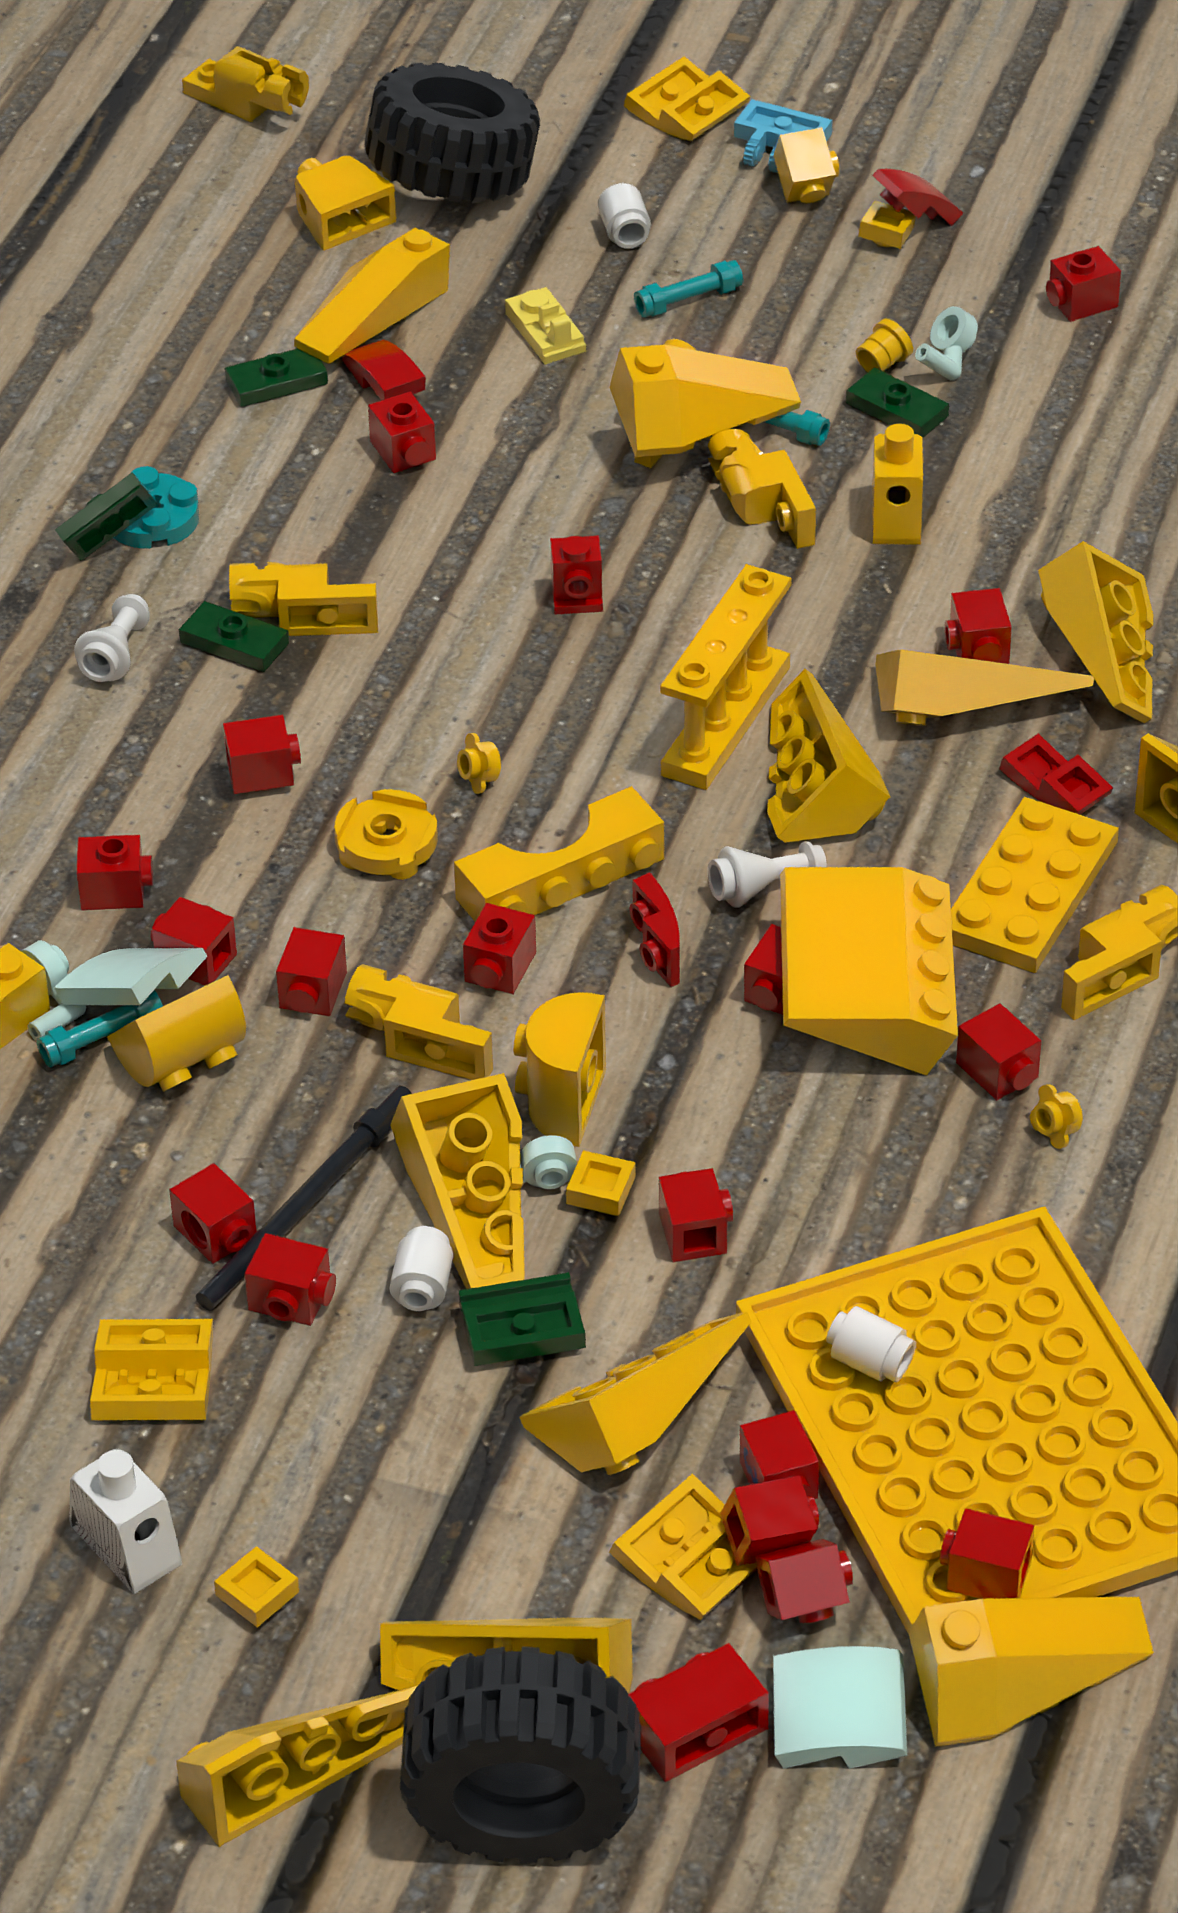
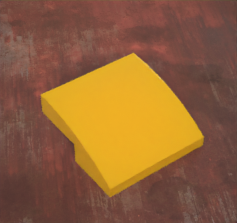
M683 56L626 95L623 106L647 124L671 136L692 141L748 103L750 95L720 70L708 76Z
M100 1319L94 1349L96 1370L90 1398L91 1420H206L212 1363L213 1319Z
M693 1473L619 1537L609 1551L619 1563L646 1586L674 1606L700 1620L758 1569L756 1563L737 1566L720 1515L725 1504Z

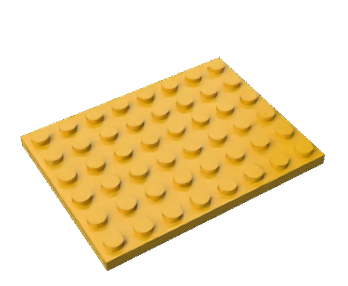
M1045 1206L736 1301V1314L747 1312L751 1323L744 1331L785 1408L788 1412L795 1410L819 1460V1470L907 1633L923 1607L980 1599L948 1591V1566L940 1564V1552L947 1529L957 1531L965 1508L1035 1525L1032 1563L1020 1598L1098 1597L1178 1570V1422ZM858 1306L905 1329L906 1337L916 1341V1349L911 1363L898 1382H893L887 1378L883 1381H878L831 1357L832 1345L826 1342V1338L832 1322L841 1311L848 1314L853 1307Z

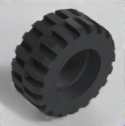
M433 62L432 65L413 63L408 68L404 66L394 68L391 72L386 73L374 87L364 148L372 166L377 171H382L386 179L391 182H399L401 187L407 190H417L423 192L424 196L435 199L436 196L448 198V201L453 202L470 200L472 203H483L485 199L497 201L503 199L506 195H513L528 181L540 127V117L535 103L532 99L528 98L527 93L520 88L515 89L511 82L503 78L497 79L492 77L491 73L482 70L479 72L469 70L468 67L461 65L453 67L445 66V63Z
M522 1646L521 1651H505L504 1647L487 1649L484 1655L476 1657L472 1653L459 1656L451 1663V1667L442 1664L432 1671L409 1697V1704L405 1708L400 1774L401 1797L414 1820L420 1827L424 1826L432 1838L440 1843L449 1841L456 1851L467 1855L476 1852L484 1854L486 1860L503 1862L504 1858L520 1859V1863H537L539 1858L552 1857L554 1861L567 1859L577 1850H582L586 1853L599 1847L604 1838L610 1840L632 1816L638 1804L641 1742L639 1711L635 1702L628 1695V1692L613 1676L606 1678L603 1669L590 1661L584 1664L576 1662L572 1654L556 1650L555 1654L552 1655L540 1653V1649L537 1647Z

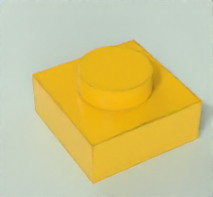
M874 200L860 222L858 237L872 240L875 244L882 247L901 249L914 229L916 216L906 209H902L898 213L889 204Z
M583 1150L566 1188V1204L619 1216L636 1177L635 1162Z
M257 1546L214 1580L215 1595L256 1627L260 1626L299 1593L298 1577Z

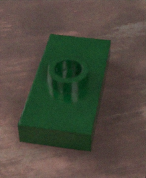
M298 348L225 367L226 382L241 407L328 384V373L322 361Z
M875 367L846 390L847 404L890 425H908L913 429L914 434H918L922 438L949 416V403Z
M132 472L105 493L93 497L86 504L85 508L56 528L55 531L81 561L153 509L158 503Z
M204 601L179 629L181 643L262 672L266 671L289 644L288 630Z

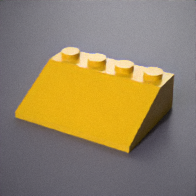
M785 867L780 874L783 1025L927 1076L958 1036L949 884L904 867Z

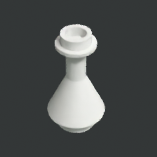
M128 594L117 598L112 605V615L114 617L112 624L86 632L77 639L74 648L75 658L81 672L89 679L98 682L115 681L125 676L130 668V654L127 636L131 630L144 628L150 618L146 601L138 595Z
M809 841L800 844L798 854L773 859L726 846L721 849L718 859L709 862L708 881L712 894L718 901L726 900L732 907L739 908L772 881L779 879L785 867H827L826 857L820 845H812Z

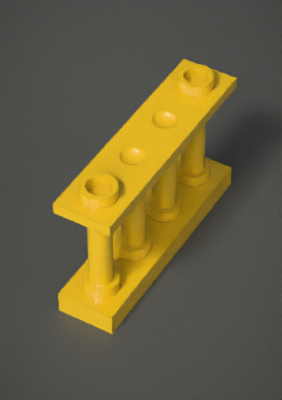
M746 564L660 685L661 694L684 701V728L661 760V776L707 790L790 669V653L768 646V619L791 587V577Z

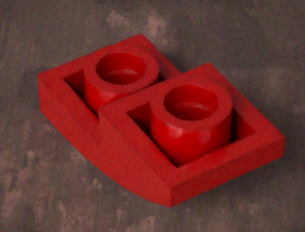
M877 169L872 175L885 188L879 195L898 213L906 207L918 219L923 213L931 220L939 214L951 226L963 215V212L936 187L915 174L896 169Z
M649 872L632 880L633 903L630 904L629 911L634 925L643 933V942L640 944L639 950L644 964L651 972L657 971L672 988L680 984V933L678 921L668 896Z

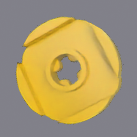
M382 789L373 791L372 799L357 804L356 797L340 809L334 823L335 843L339 851L340 863L344 867L357 869L369 874L390 875L395 879L403 880L414 876L418 872V865L430 858L438 842L435 814L432 816L427 811V803L419 796L401 790ZM386 829H393L395 833L390 835H380Z

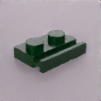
M569 1272L459 1290V1306L463 1314L464 1326L474 1366L586 1348V1333L575 1292L571 1286Z

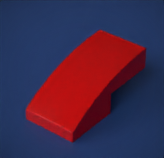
M383 339L351 350L342 356L343 362L361 387L364 389L371 386L380 400L409 391L412 394H416L426 390V376L403 350L390 341Z
M1039 733L1003 756L999 770L1037 800L1079 815L1110 795L1113 787L1081 756L1077 754L1067 761Z

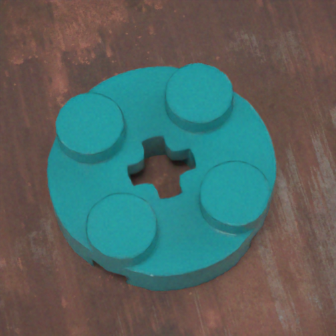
M150 466L134 469L132 472L158 504L116 535L114 539L130 547L147 549L152 548V541L167 539L169 546L184 540L192 534L199 523L198 492L195 484L174 475L158 473L155 468Z

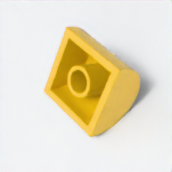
M229 975L132 1021L107 1036L121 1064L136 1082L145 1087L159 1082L164 1092L192 1078L188 1067L202 1060H205L208 1068L211 1069L237 1056L238 1054L233 1045L244 1040L246 1021L238 994Z
M584 992L560 995L540 1005L533 1012L527 1024L520 1023L518 1025L513 1048L515 1056L527 1058V1062L521 1061L518 1066L515 1092L528 1095L529 1115L533 1124L543 1135L564 1137L576 1147H580L606 1072L605 995Z

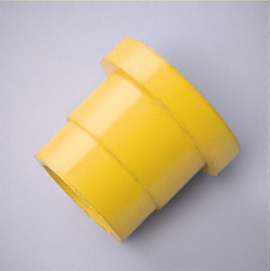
M884 318L873 327V333L856 349L855 355L865 371L869 372L874 367L884 371L895 362H903L913 353V344L907 332L898 323Z

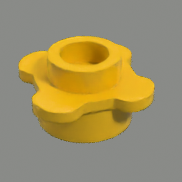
M469 733L465 737V749L460 750L458 753L457 767L460 776L471 782L473 792L479 794L485 791L486 782H494L498 779L501 771V759L499 751L493 742H480L476 733Z
M1046 1084L1038 1090L1039 1101L1030 1112V1121L1036 1131L1050 1138L1054 1148H1065L1069 1144L1068 1135L1076 1133L1081 1128L1083 1121L1082 1109L1073 1094L1067 1091L1057 1093L1053 1085Z

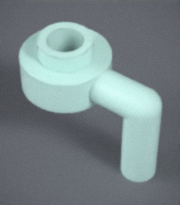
M957 306L945 309L935 319L930 332L931 343L934 347L944 352V354L928 344H922L916 350L915 358L948 380L958 379L962 373V353L968 350L976 339L978 326L975 317Z
M42 940L33 943L21 952L45 968L48 994L52 995L59 1005L28 1024V1031L34 1040L45 1035L46 1031L59 1025L65 1027L81 1017L86 1011V1005L62 1004L54 988L68 975L69 963L59 947L50 945Z
M561 1136L536 1138L526 1144L520 1153L523 1183L528 1182L533 1186L544 1189H555L564 1185L571 1179L577 1165L573 1144Z

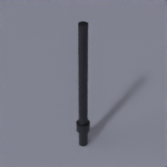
M401 1085L397 1086L376 1109L369 1108L354 1123V1132L196 1294V1300L203 1308L210 1311L213 1310L245 1277V1271L265 1233L283 1237L370 1146L377 1147L392 1132L390 1125L401 1097L412 1094L408 1088Z

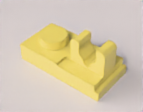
M547 287L530 290L524 294L505 299L506 315L544 364L586 352L584 336L567 316L566 311Z

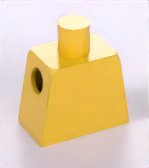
M342 156L324 164L316 158H309L300 165L298 175L295 177L297 210L323 251L396 222L394 185L352 156Z
M893 424L886 428L885 434H878L874 437L872 479L873 544L921 545L923 439L920 435L914 434L910 426ZM889 490H905V503L894 504L890 502Z

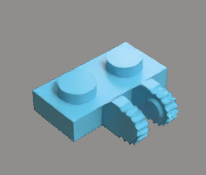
M752 99L734 122V137L748 140L743 153V162L746 165L756 166L763 157L766 145L773 147L769 157L768 169L778 173L773 155L780 135L823 128L827 142L832 135V120Z

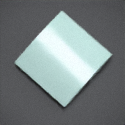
M126 948L112 950L91 958L78 966L54 989L63 1005H141L154 989H179L205 960L207 955L203 948Z
M864 1646L828 1647L773 1656L775 1756L784 1769L837 1756H842L849 1769L907 1756L903 1655L899 1649Z

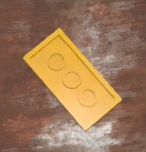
M1024 797L951 908L953 945L1036 973L1118 843L1119 828Z

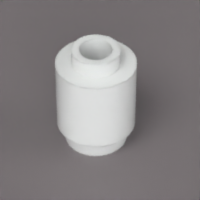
M620 183L612 185L603 191L598 199V210L608 237L622 248H635L641 245L648 237L651 221L639 190L633 185Z
M429 1226L415 1227L407 1233L406 1237L398 1245L390 1282V1293L398 1303L413 1311L433 1309L439 1306L445 1299L453 1260V1250L450 1246L449 1238L444 1232Z
M858 1306L853 1307L848 1314L841 1311L832 1322L826 1338V1342L832 1345V1358L878 1381H883L887 1378L893 1382H898L908 1369L916 1349V1341L906 1337L905 1329Z

